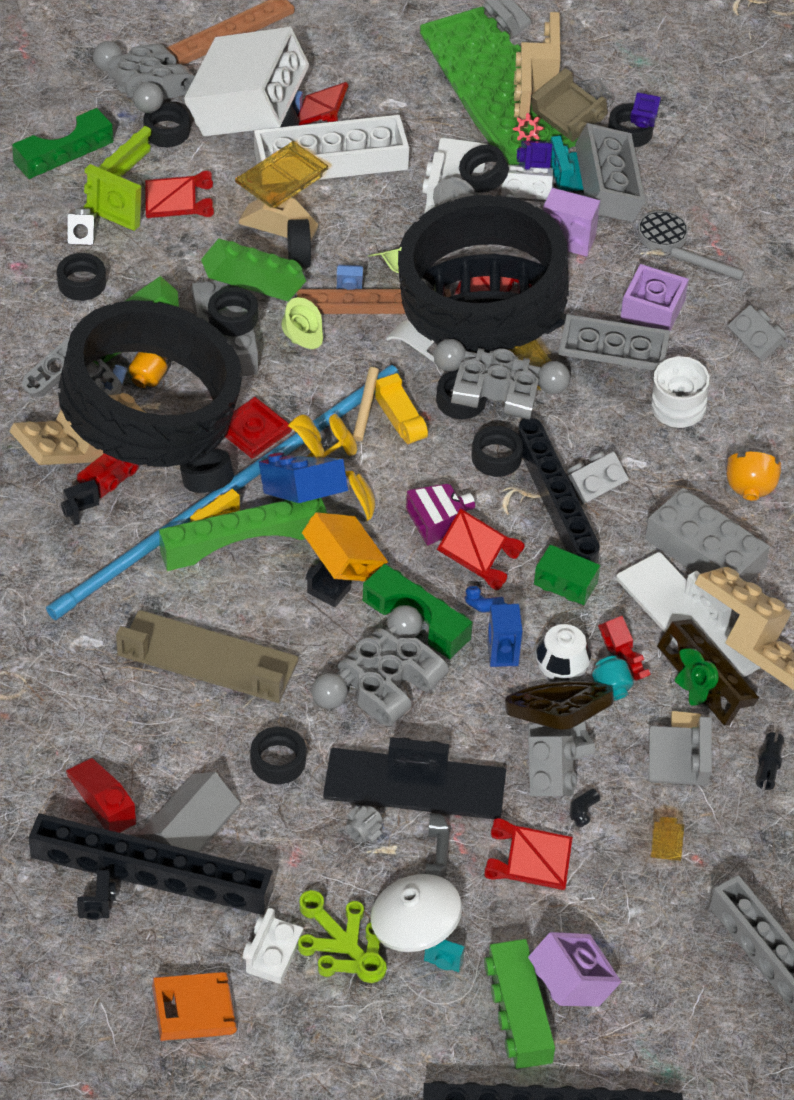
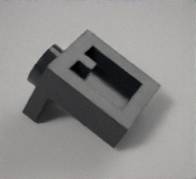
M321 560L316 566L312 565L306 574L307 593L333 607H336L351 589V582L334 579Z

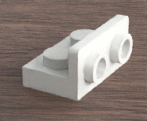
M508 165V176L502 183V196L547 200L552 189L553 168L530 167L529 170H526L519 165Z
M268 908L265 916H260L257 920L254 930L256 936L253 942H247L243 952V959L246 960V973L281 984L298 948V940L304 934V928L276 919L275 909Z

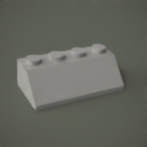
M567 314L558 355L656 370L658 365L666 359L670 331Z

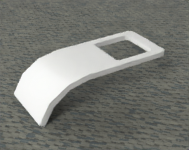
M409 320L402 321L386 338L387 341L391 339L402 340L434 362V356L427 352L434 341H430L420 334Z

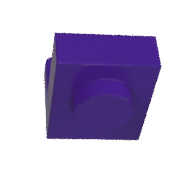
M637 92L634 107L631 110V123L640 128L655 127L661 97Z
M521 141V148L517 149V162L526 170H529L530 167L550 168L552 143Z

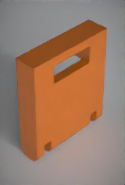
M218 972L153 978L152 989L160 1041L223 1036L236 1033L237 1028L234 1022L235 1016L227 973ZM174 994L177 1017L166 1018L164 1002L172 1001Z

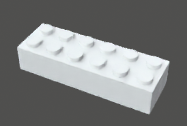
M400 115L254 130V153L262 186L408 170L409 145Z

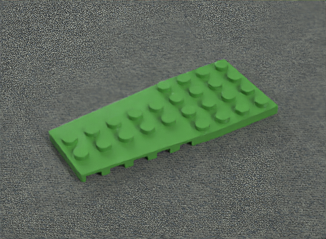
M483 7L421 24L420 34L475 125L490 145L496 146L502 151L508 165H518L517 149L521 148V141L517 140V137L520 135L519 132L513 130L514 127H518L517 118H514V103H518V101H514V87H516L514 85V71H516V68H519L515 67L516 52H521V47L518 44L513 45L509 41L510 35L506 31L501 32L497 28V22L493 17L489 19L484 14ZM530 102L529 114L531 115V120H534L539 116L532 111V104ZM542 118L537 123L545 128V130L539 131L538 135L541 140L531 139L532 141L550 142L552 136H561L563 145H567L568 148L574 147L578 140L577 138L574 142L570 141ZM528 123V128H523V131L529 135L530 131H534V126Z

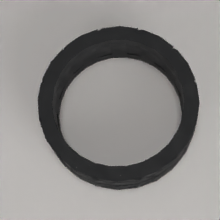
M472 195L454 199L453 202L448 201L419 217L420 220L414 222L403 236L399 246L402 248L401 251H398L402 305L408 320L414 328L436 344L444 339H455L461 342L466 351H473L477 353L478 348L484 349L486 353L496 349H515V346L520 347L538 339L550 330L549 327L555 325L564 313L568 301L566 296H569L567 241L555 220L548 213L537 206L534 207L531 203L499 195L496 197L492 195ZM476 245L513 247L536 258L547 269L544 276L528 290L509 299L491 303L456 301L438 294L422 281L426 270L437 260L456 250Z
M139 300L116 302L113 305L109 304L93 310L82 318L71 332L58 388H60V392H58L59 405L66 420L72 424L70 426L91 446L97 450H103V453L128 463L137 465L147 464V466L154 467L186 464L189 461L193 462L208 455L222 442L228 432L242 382V377H240V373H242L240 359L233 346L227 343V338L206 320L196 317V314L180 307L160 302L153 303V301ZM119 352L156 354L173 360L196 375L208 389L213 401L199 410L180 415H159L142 412L127 407L107 395L90 377L86 367L101 357Z

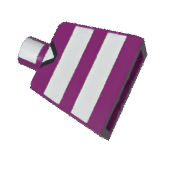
M449 484L408 490L406 495V510L427 546L443 539L460 508L464 511L475 509V501L471 493L457 496Z

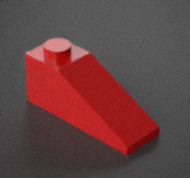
M93 758L66 770L67 776L104 829L120 833L136 825L135 803L120 782Z

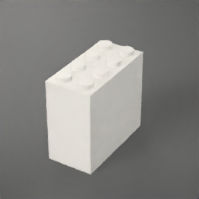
M292 27L215 37L184 97L185 104L193 115L195 124L199 127L203 137L278 128L281 126L309 67V63Z

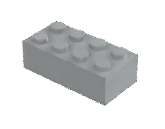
M587 123L575 143L584 194L586 197L600 200L599 215L633 222L646 200L632 134Z
M220 281L192 283L193 309L196 317H201L209 323L208 302L210 297L216 291L223 288L237 286ZM228 306L220 309L218 312L226 317L233 318L240 317L248 311L239 306ZM252 329L250 332L240 336L224 335L228 340L227 343L233 346L240 359L242 369L240 376L258 375V351L254 330Z
M685 488L679 490L648 518L645 539L692 572L698 571L702 574L719 568L729 567L737 571L741 579L750 582L766 567L770 549L768 544Z

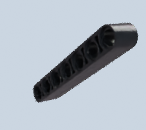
M530 417V420L522 419L518 426V435L523 442L522 458L565 550L598 563L599 542L542 423Z

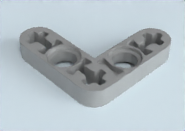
M70 337L66 338L24 376L22 384L28 394L33 397H41L60 381ZM101 358L95 360L99 363V367L96 372L89 373L90 377L106 394H120L122 384L118 377ZM60 360L62 361L60 371L50 372L49 366L51 362ZM43 370L50 377L49 380L41 373ZM104 376L108 382L112 383L113 389L110 391L107 388L105 389V385L99 378ZM34 379L39 381L40 387L37 389L31 383Z

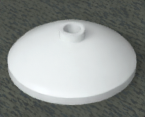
M431 874L407 876L389 885L377 897L371 910V925L378 940L388 948L402 952L422 951L439 944L454 931L461 918L462 902L456 888L442 877Z

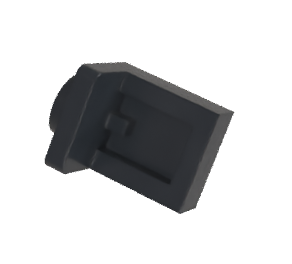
M94 479L63 489L64 501L61 502V508L66 518L70 517L74 526L80 524L79 511L99 505L98 486Z
M97 870L96 896L77 898L79 918L98 920L110 917V901H116V882H110V870Z

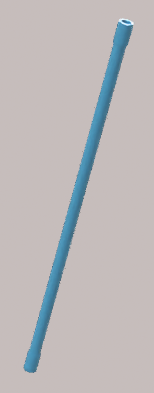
M389 365L378 373L377 380L396 373L399 374V371L395 366ZM365 385L313 420L319 433L330 425L329 418L331 415L337 414L341 418L361 404ZM296 432L235 475L232 481L225 487L212 491L160 529L189 523L190 516L196 510L204 508L213 502L216 497L225 494L231 489L238 491L259 476V461L267 460L268 455L274 453H284V456H287L303 445L304 441ZM159 529L72 591L63 594L46 606L49 616L53 620L59 619L76 607L83 599L160 546Z

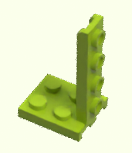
M144 126L137 133H134L124 145H121L116 152L107 157L99 167L90 164L85 168L87 183L84 185V193L87 194V203L84 205V208H88L91 213H97L98 216L133 231L140 226L141 185L124 179L122 176L150 152L148 137L151 135V129Z

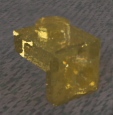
M660 817V822H653L650 858L681 861L684 824H677L678 818Z

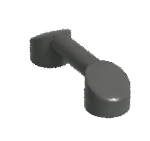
M430 813L428 837L437 838L435 864L426 863L425 874L444 878L447 871L450 835L446 820L438 813Z

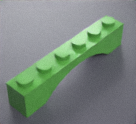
M322 498L302 503L284 500L159 529L160 553L167 571L195 565L217 549L247 538L285 536L303 540L306 538L303 536L302 531L309 523L310 518L316 512L327 513Z

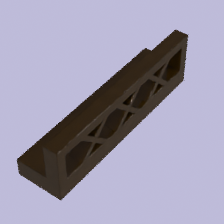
M692 619L672 621L657 647L679 673L685 667L679 653L683 649H696L701 653L705 661L715 665L718 671V682L712 689V693L708 692L704 703L724 726L730 725L740 708L751 707L756 704L759 699L758 695ZM673 637L678 643V653H675L669 647ZM721 697H725L731 704L727 713L722 709Z

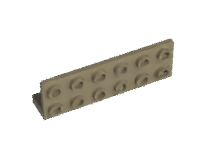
M142 610L137 612L130 628L120 626L116 634L117 656L276 703H280L298 663V656Z

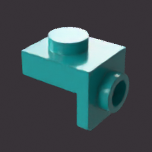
M443 940L439 944L425 949L424 961L435 964L442 970L459 972L463 964L465 946Z

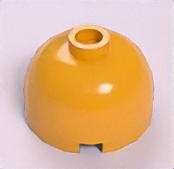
M750 451L745 453V457L737 458L738 453L728 457L727 481L732 490L743 496L744 499L756 501L760 497L770 494L777 487L781 474V462L775 463L774 456Z

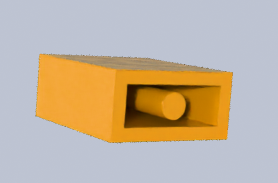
M316 512L302 531L303 536L334 579L366 581L381 566L388 563L355 516Z

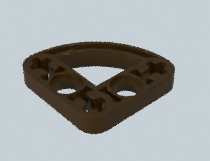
M562 681L540 684L519 690L505 698L507 715L559 730L571 729L614 703L613 688L611 686L586 681ZM568 699V700H566V701H564V702H562V703L553 701V700Z

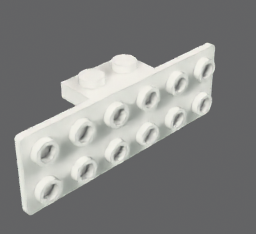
M440 138L438 152L434 153L433 162L428 161L426 176L429 179L425 178L423 183V193L427 194L424 214L435 207L433 191L436 185L445 178L458 177L462 179L459 164L464 154L479 145H488L487 143ZM485 163L476 167L471 175H483Z
M657 552L616 575V580L664 632L667 631L672 621L692 619L742 678L760 669L758 665L725 644L732 630L729 626L732 609L695 585L700 574L698 571L689 574L686 580L660 552ZM673 637L672 641L678 646L677 641Z

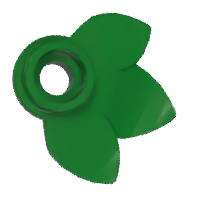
M683 649L679 653L685 667L675 678V683L689 691V705H701L706 700L709 690L717 685L718 671L715 665L705 661L701 653L696 649Z

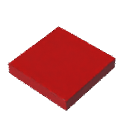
M254 397L233 412L225 438L253 459L288 435L292 429L288 427L289 423L258 398Z

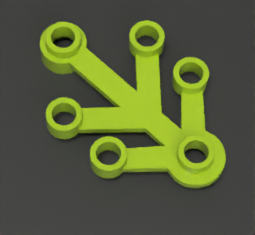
M314 890L304 892L299 900L300 912L307 918H314L333 939L315 938L309 934L302 935L298 940V951L300 954L310 956L316 951L346 953L353 959L338 960L330 955L320 957L318 960V972L324 977H330L335 972L356 973L359 979L367 983H375L383 979L387 966L384 959L379 955L380 941L376 935L370 933L373 930L371 922L365 928V937L368 940L366 953L357 945L359 925L364 917L363 904L358 901H351L346 905L345 915L348 921L345 932L324 910V898L319 892ZM312 905V906H315L316 908H314V909H309V908H307V907ZM353 909H357L360 912L358 914H352L350 911ZM311 943L312 946L306 948L302 944ZM328 963L331 964L332 967L326 969L323 968L322 965ZM369 967H372V968H375L376 970H375V971H368V970H366V969L369 968Z

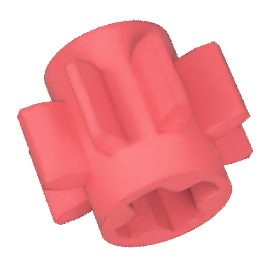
M529 113L526 114V119L524 120L517 117L519 125L513 128L514 131H518L520 134L517 140L521 141L524 137L526 141H532V138L541 140L538 135L539 131L545 130L544 127L537 124L541 118L536 117L534 120H531ZM528 123L534 126V131H530L529 135L523 131V128L527 127Z

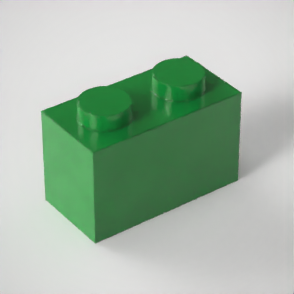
M549 545L536 566L534 585L545 591L565 597L569 601L585 605L598 584L601 565Z

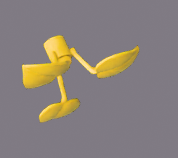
M337 414L330 416L329 424L339 441L326 451L323 450V446L320 443L321 435L309 416L299 415L288 425V427L298 433L311 452L305 457H326L341 446H343L349 456L357 453V444L353 435ZM345 471L368 521L372 518L375 509L373 492L362 475H355L353 471Z

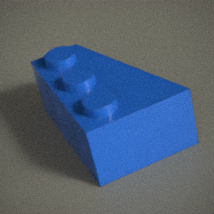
M274 453L268 455L267 460L259 461L264 494L302 503L348 491L343 458L284 456V453Z

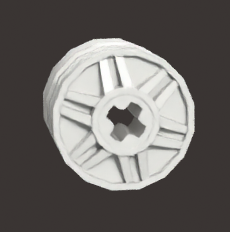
M681 356L668 358L658 365L654 371L651 409L654 416L661 423L670 427L684 428L693 426L701 421L706 413L710 376L706 367L695 359Z

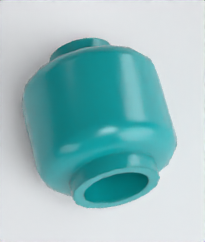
M609 656L599 660L592 672L594 682L606 684L613 688L614 701L628 696V690L634 685V679L627 662L623 659H618L617 656Z

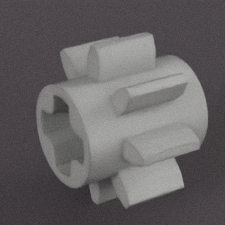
M356 806L347 814L349 820L346 822V830L355 841L366 842L369 840L373 842L382 834L379 829L382 827L383 819L373 807L363 806L359 808Z

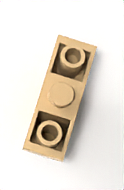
M272 192L249 203L239 219V224L286 238L288 220L308 219L311 240L318 229V223L296 199Z

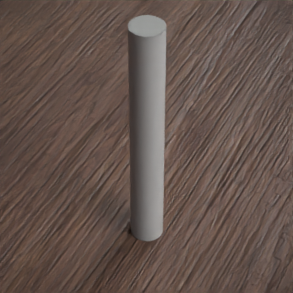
M673 247L670 256L738 280H742L745 271L677 247Z

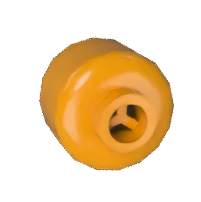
M138 352L129 365V373L133 377L132 382L140 388L157 386L168 369L166 358Z

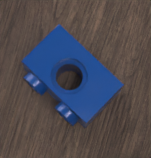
M506 603L490 605L487 636L490 667L519 666L522 640L519 604Z

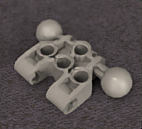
M105 41L97 45L92 56L97 68L108 72L116 81L117 89L132 97L136 108L144 113L157 111L162 106L164 99L186 95L195 78L185 66L176 64L174 55L161 44L132 47L128 54L123 55L121 48L117 44Z
M444 339L437 344L433 351L434 362L440 369L446 372L458 370L451 403L478 408L480 398L482 397L495 401L502 400L506 403L504 408L505 415L530 420L538 386L548 394H559L570 383L569 370L564 364L558 361H549L541 367L529 365L530 359L518 360V356H515L513 352L507 349H496L486 353L484 349L478 348L477 353L466 351L461 342L455 339Z
M400 605L394 608L387 619L388 627L385 630L378 628L371 636L360 640L356 644V648L339 662V671L336 674L324 673L318 676L311 688L315 703L324 709H335L341 706L347 698V686L351 684L357 689V706L377 721L390 727L411 708L410 699L399 689L402 681H409L422 691L428 692L449 672L446 662L432 649L415 638L423 626L422 617L418 610L409 605Z

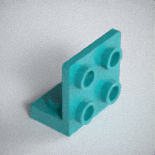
M552 136L550 140L552 143L550 166L553 168L557 188L563 191L584 190L577 152L569 153L567 145H563L561 136Z

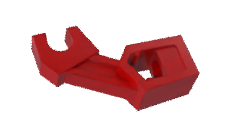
M623 616L598 625L607 650L627 662L634 680L637 681L651 675L649 669L645 670L642 666V660H645L643 655L632 651L633 639Z

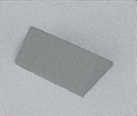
M216 772L192 774L138 834V837L201 852L240 807V802Z

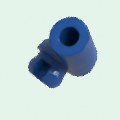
M469 586L465 590L466 596L464 598L466 603L481 613L490 612V605L505 603L503 596L483 597L480 595L481 590L477 586Z

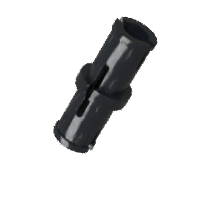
M770 732L766 735L764 751L760 754L758 761L760 770L756 785L762 789L764 781L767 780L765 790H771L775 787L777 770L782 765L780 755L784 737L778 734L777 742L775 741L774 743L776 732Z

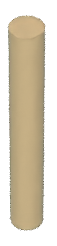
M375 367L368 369L353 433L355 441L359 442L363 441L378 378L379 369Z

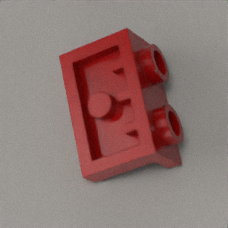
M104 453L77 474V482L84 483L94 479L98 486L99 498H102L108 492L114 491L126 478L133 476L139 469V465L120 461Z

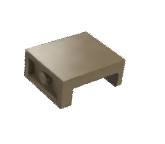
M564 68L531 95L532 111L572 142L580 136L587 123L596 124L602 121L608 114L606 99L601 96L596 100L573 82L572 72L567 68Z

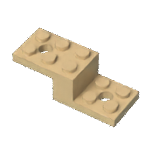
M550 12L549 22L544 23V36L548 37H545L543 43L521 42V52H516L515 67L519 68H516V71H514V85H516L514 87V101H518V103H514V118L526 119V114L530 113L531 95L559 73L560 12Z
M129 394L109 395L112 399L127 407L145 412ZM60 410L56 421L13 423L9 431L39 465L92 463L104 454L103 450H97L70 426L72 424L66 420L62 410Z
M723 567L699 574L695 585L740 614L725 644L794 690L793 649L790 645L777 641L792 612L785 608V604L782 601L762 593V589L758 585L741 579L739 573L732 568Z

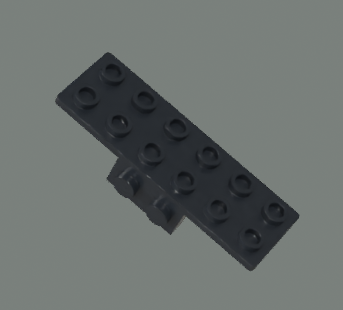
M390 737L389 754L331 748L323 798L326 800L495 820L497 818L501 819L506 769L448 761L449 744L437 741L411 740L405 737Z

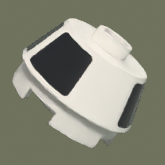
M568 624L552 627L539 641L535 651L538 667L544 675L553 680L554 676L569 678V681L580 678L586 672L592 659L591 649L585 635L577 627Z

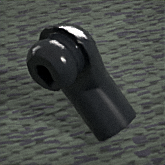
M593 788L574 799L570 805V818L575 821L577 827H583L590 823L591 818L587 814L588 808L600 801L599 794Z

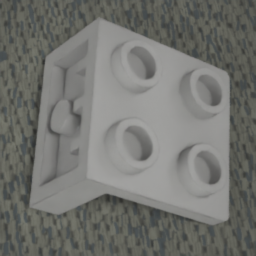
M699 717L697 727L692 728L651 726L649 728V782L708 785L712 773V717Z

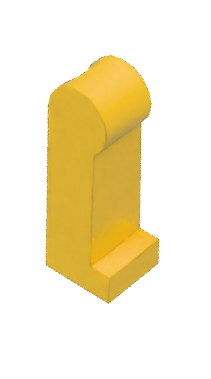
M396 373L376 380L375 399L405 443L411 444L427 438L428 430L422 416H419L403 389L402 379L399 374Z

